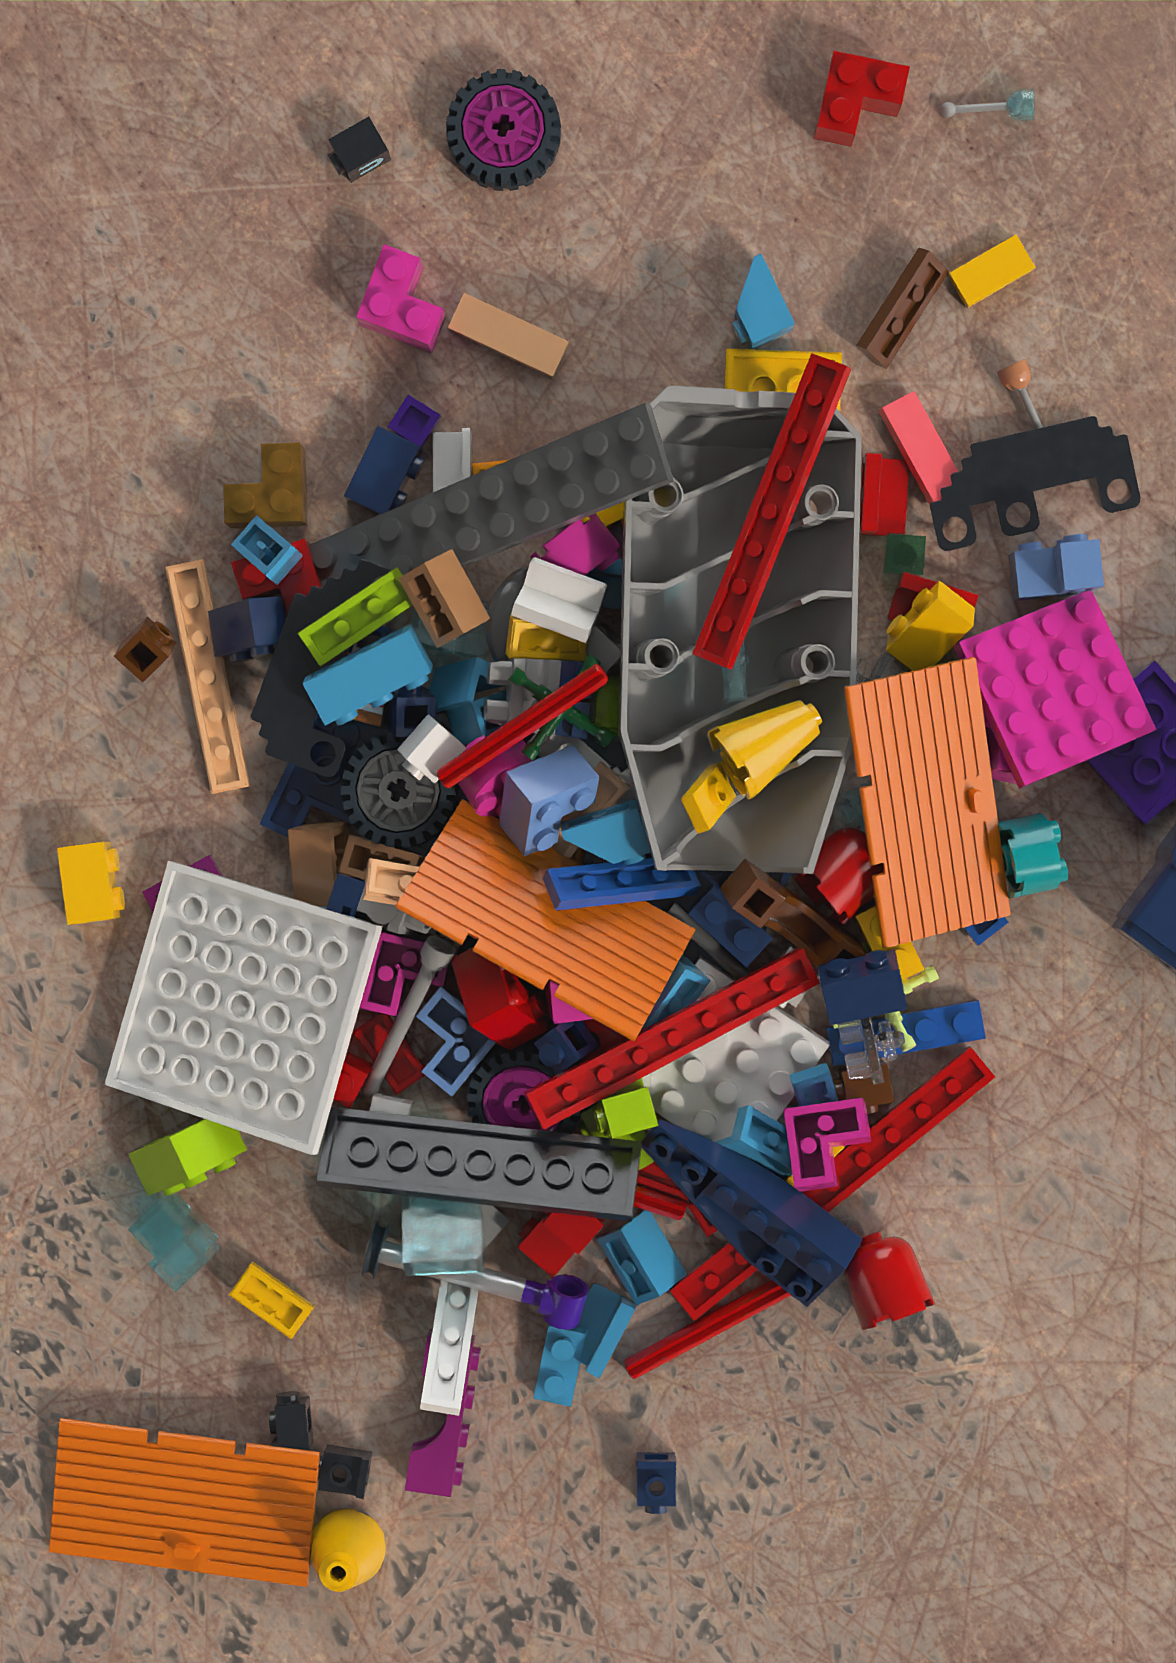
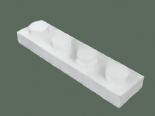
M440 1280L420 1410L459 1416L478 1290Z

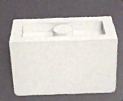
M462 428V432H433V492L472 476V433L470 428Z
M534 557L529 564L524 585L514 603L511 615L586 643L597 621L607 585Z

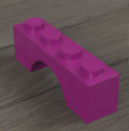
M429 1329L421 1374L424 1377L433 1329ZM475 1335L471 1336L459 1416L447 1414L444 1424L434 1435L412 1444L405 1491L451 1497L453 1485L461 1486L464 1463L457 1462L459 1447L466 1448L470 1426V1424L462 1423L464 1409H472L475 1386L468 1385L470 1370L478 1371L481 1348L474 1347Z

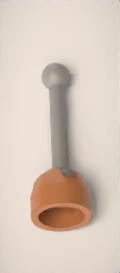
M1026 359L998 371L997 374L1004 387L1008 390L1019 392L1035 429L1042 428L1043 426L1026 390L1031 379L1030 368Z

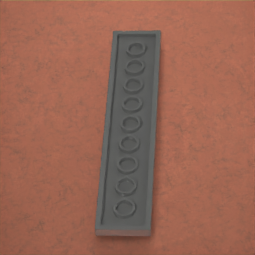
M643 403L314 542L309 546L322 588L327 578L340 579L343 569L356 570L361 559L391 570L398 567L404 575L421 564L453 549L463 568L674 482L652 407L647 403Z

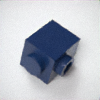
M422 685L412 690H407L406 686H403L391 692L393 698L386 702V728L396 737H409L428 714L435 719L436 697L427 689L422 688Z

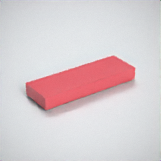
M915 391L882 407L878 412L930 505L931 502L941 500V488L952 485L951 475L958 472Z

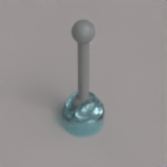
M1034 89L1017 90L1009 97L1007 102L954 105L951 102H945L940 107V113L943 117L949 118L955 113L1007 110L1009 115L1015 120L1033 121L1035 117Z

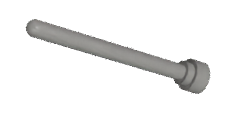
M437 936L427 937L420 951L422 956L421 963L423 965L362 1087V1092L365 1096L372 1097L377 1093L436 972L441 971L443 967L449 966L456 950L447 940Z

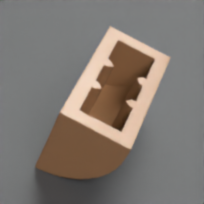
M453 549L421 564L398 578L436 648L491 619Z
M347 822L314 823L288 829L294 899L316 906L327 907L337 874H344L340 873L339 869L349 838Z
M349 835L339 872L365 880L367 863L370 858L420 867L425 857Z

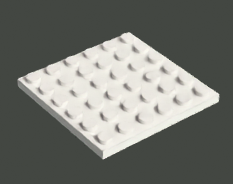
M168 861L104 1085L310 1155L318 1154L383 926L333 912L326 908L184 864Z

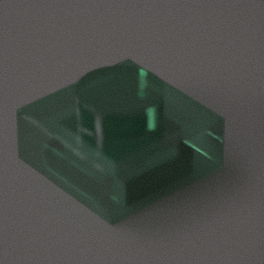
M887 533L883 573L901 575L903 572L922 576L926 536Z

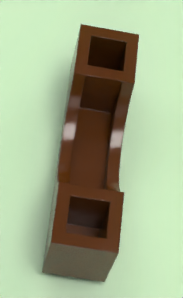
M746 859L740 863L720 887L732 909L759 928H762L763 925L784 936L797 948H803L807 957L817 968L818 965L827 964L834 959L843 958L847 960L868 954L857 937L837 925L833 920Z

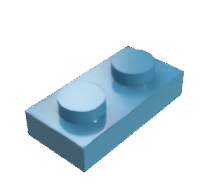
M548 1326L533 1399L571 1407L587 1329L575 1327L563 1330Z

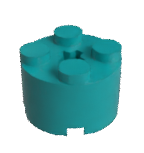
M1037 813L998 822L1006 883L1009 888L1007 889L1009 899L1054 890L1059 887L1060 882L1068 880V868L1065 860L1060 858L1057 845L1061 841V831L1056 820L1048 821L1043 814Z

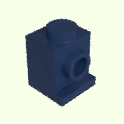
M582 1020L561 1023L534 1042L539 1050L541 1062L545 1066L551 1067L556 1075L573 1066L600 1046ZM569 1029L583 1047L578 1051L565 1034Z
M637 1452V1506H645L646 1513L664 1514L668 1512V1506H676L675 1452ZM659 1481L664 1485L662 1491H651L649 1486L652 1482Z

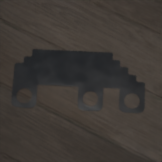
M1090 416L971 444L972 455L961 460L963 469L960 472L952 473V485L941 488V500L931 502L929 506L938 546L944 551H951L971 546L976 541L977 536L970 508L973 505L995 500L1002 532L1006 536H1015L1035 531L1039 527L1040 520L1033 491L1096 477L1102 506L1109 513L1135 508L1139 505L1141 497L1128 436L1125 434L1114 436L1110 426L1099 427L1097 417ZM1115 479H1123L1131 487V496L1125 503L1116 504L1108 497V486ZM1013 503H1024L1030 510V520L1023 527H1014L1007 521L1006 512ZM951 517H959L967 525V534L959 542H951L943 534V525Z
M361 559L356 570L343 569L340 579L329 577L323 588L311 586L307 596L300 593L294 595L250 716L252 720L261 724L260 737L268 740L265 749L266 755L326 777H332L337 773L346 749L345 743L340 738L312 728L317 710L302 683L307 675L347 656L348 648L320 666L298 633L372 584L377 577L384 576L390 572L391 569ZM369 634L361 640L371 644L380 638ZM320 741L332 744L336 752L334 761L324 767L316 765L310 756L312 746Z

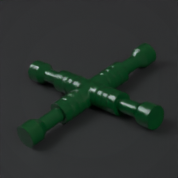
M588 654L583 661V667L578 675L594 664L600 665L601 662ZM518 667L512 671L508 678V681L514 685L522 686L533 694L532 697L538 701L553 693L544 685L540 684L538 686L528 679L525 672ZM572 706L540 727L533 740L523 747L521 753L534 761L539 754V747L548 735L551 737L562 719L567 720V722L580 731L584 729L593 735L597 743L605 748L613 739L614 734L607 729H600L589 721L590 717Z

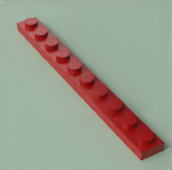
M968 1046L869 1127L871 1142L846 1145L834 1157L838 1186L801 1192L829 1213L996 1077L972 1047ZM727 1241L670 1288V1292L695 1321L758 1269L746 1261Z

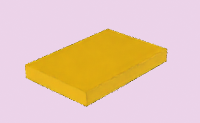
M726 348L724 389H735L740 392L774 391L796 393L811 353L841 364L842 353ZM839 400L838 405H837V407H836L839 411H840V400Z

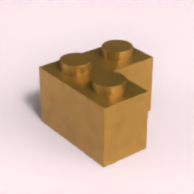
M300 442L261 444L262 483L223 484L224 523L231 529L246 528L256 515L270 527L308 526L305 448Z

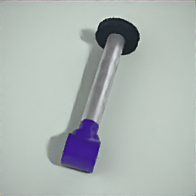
M378 1221L375 1224L371 1239L366 1247L362 1276L364 1273L369 1272L373 1275L374 1279L381 1263L538 1306V1313L542 1314L545 1322L557 1329H573L580 1323L588 1287L578 1277L561 1274L553 1277L551 1280L547 1279L546 1284L386 1241L389 1224L385 1228L380 1227Z

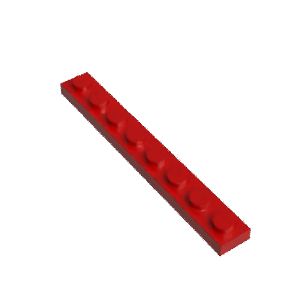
M811 353L693 650V655L732 670L852 370L847 365Z
M799 947L641 1030L635 1042L626 1038L523 1093L540 1128L544 1130L820 984L805 950Z

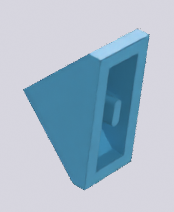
M257 515L231 544L277 585L303 556Z

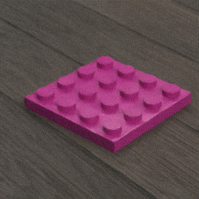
M1084 591L962 640L954 645L959 659L976 657L983 712L1019 789L1157 730L1092 591Z

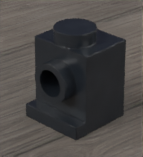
M297 1391L276 1394L277 1403L274 1406L275 1410L269 1411L270 1433L277 1434L271 1446L310 1450L313 1444L310 1396L300 1397Z
M327 1444L324 1455L320 1456L318 1490L353 1495L356 1498L364 1499L373 1452ZM336 1468H342L347 1472V1477H335L333 1471Z

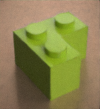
M642 1078L597 1101L598 1108L592 1110L597 1131L605 1132L606 1137L611 1139L658 1126L649 1089L644 1087Z
M203 1118L177 1132L157 1139L128 1155L147 1196L163 1191L165 1197L184 1188L188 1189L207 1180L205 1172L212 1168L216 1174L236 1164L234 1157L247 1151V1148L238 1130Z

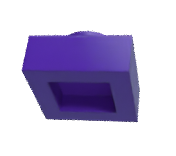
M408 394L387 427L398 436L419 445L422 449L440 421L441 415Z

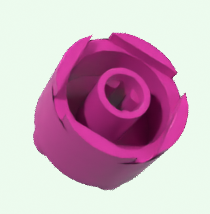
M595 513L588 516L589 520L585 523L580 519L569 524L543 544L542 547L546 551L544 555L540 557L537 552H534L529 557L531 560L534 557L585 576L595 567L602 572L618 560L620 556L616 550L620 547V544Z
M485 735L469 743L464 751L484 739ZM523 739L458 782L477 814L484 817L488 815L499 816L500 818L506 772L533 761L521 753V750L526 745Z

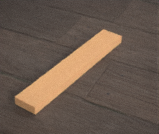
M201 559L167 566L165 569L211 794L251 787L225 657L214 656L208 611L215 608L205 560Z

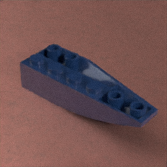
M659 1119L658 1126L653 1127L642 1139V1148L742 1257L806 1307L846 1270L863 1240L813 1200L774 1173L704 1136Z

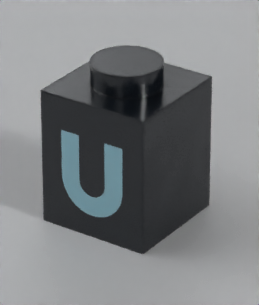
M369 116L328 139L333 152L327 155L338 175L345 172L351 183L391 160L389 150Z

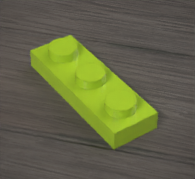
M398 567L298 633L320 666L413 605L398 579L403 575Z

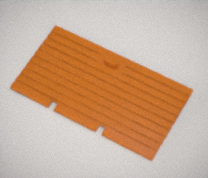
M976 657L964 658L958 661L845 686L844 692L857 777L869 775L871 785L859 787L870 865L882 863L884 873L872 875L882 948L904 944L909 941L919 940L924 937L934 936L935 934L938 935L1011 915Z
M462 799L400 897L395 908L461 945L467 935H470L478 940L472 950L475 953L541 990L544 989L548 980L559 985L554 994L555 998L635 1042L696 929L646 901L556 911L543 881V876L547 869L581 865L551 848L544 851H536L524 857L500 827V820L492 815L484 817L477 814L472 805Z
M60 1418L49 1552L307 1587L320 1452L247 1442L245 1455L235 1454L236 1441L159 1431L157 1443L147 1442L148 1429Z

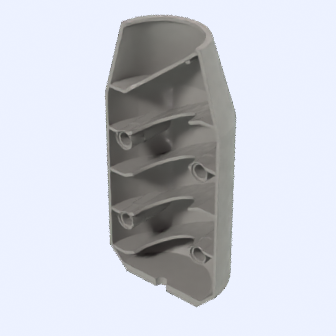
M668 385L649 403L654 413L674 482L624 502L618 733L655 870L734 871L746 859L763 872L813 874L850 756L852 740L844 687L856 684L862 436L837 408L732 670L692 654L795 393L740 392L735 389ZM653 493L656 495L659 505L655 502ZM809 500L816 505L817 514L810 508ZM650 651L655 656V666L650 661ZM807 656L813 662L812 673L806 667L805 661ZM797 700H801L805 705L808 703L813 704L822 719V723L818 725L820 734L750 800L747 799L746 794L742 796L729 780L736 794L735 799L710 830L697 833L681 802V798L708 765L722 761L720 756L721 749L719 748L713 752L707 737L708 731L717 726Z

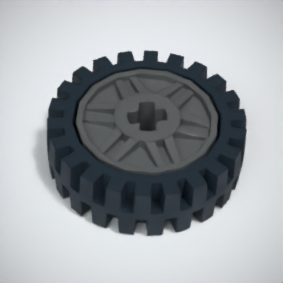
M393 733L371 739L352 755L342 776V805L351 824L368 840L376 844H384L386 847L409 848L427 842L446 826L456 805L457 783L450 788H446L440 780L434 783L425 775L421 780H418L402 766L406 759L397 750L408 737H396ZM400 779L406 781L404 788L410 792L406 799L400 797L399 802L393 800L394 792L389 789L393 782L399 784Z

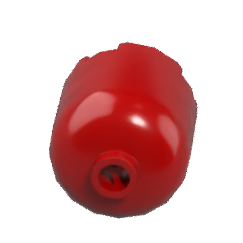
M847 827L838 829L823 840L813 874H794H799L795 881L807 897L817 907L823 902L834 912L829 918L837 925L843 926L874 896L872 875L884 873L882 863L870 865L866 834L859 829Z
M880 1231L861 1237L863 1240L844 1271V1277L862 1330L877 1327L876 1323L891 1318L893 1322L923 1311L926 1307L935 1305L915 1252L906 1240L896 1236L882 1238Z

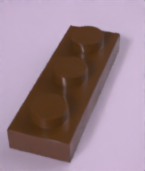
M917 249L856 344L877 366L885 369L888 368L949 273L929 250Z

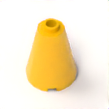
M797 700L717 726L708 731L707 737L713 752L719 748L721 749L720 756L722 761L720 763L731 783L742 796L746 794L747 799L750 800L820 734L818 725L822 723V719L813 704L808 703L805 705L801 700Z
M356 1509L334 1510L322 1517L313 1529L310 1552L311 1564L322 1584L329 1590L342 1592L370 1580L378 1572L384 1560L386 1549L384 1533L375 1519L358 1512Z

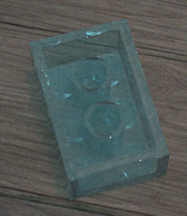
M402 1196V1255L406 1276L485 1272L483 1205Z

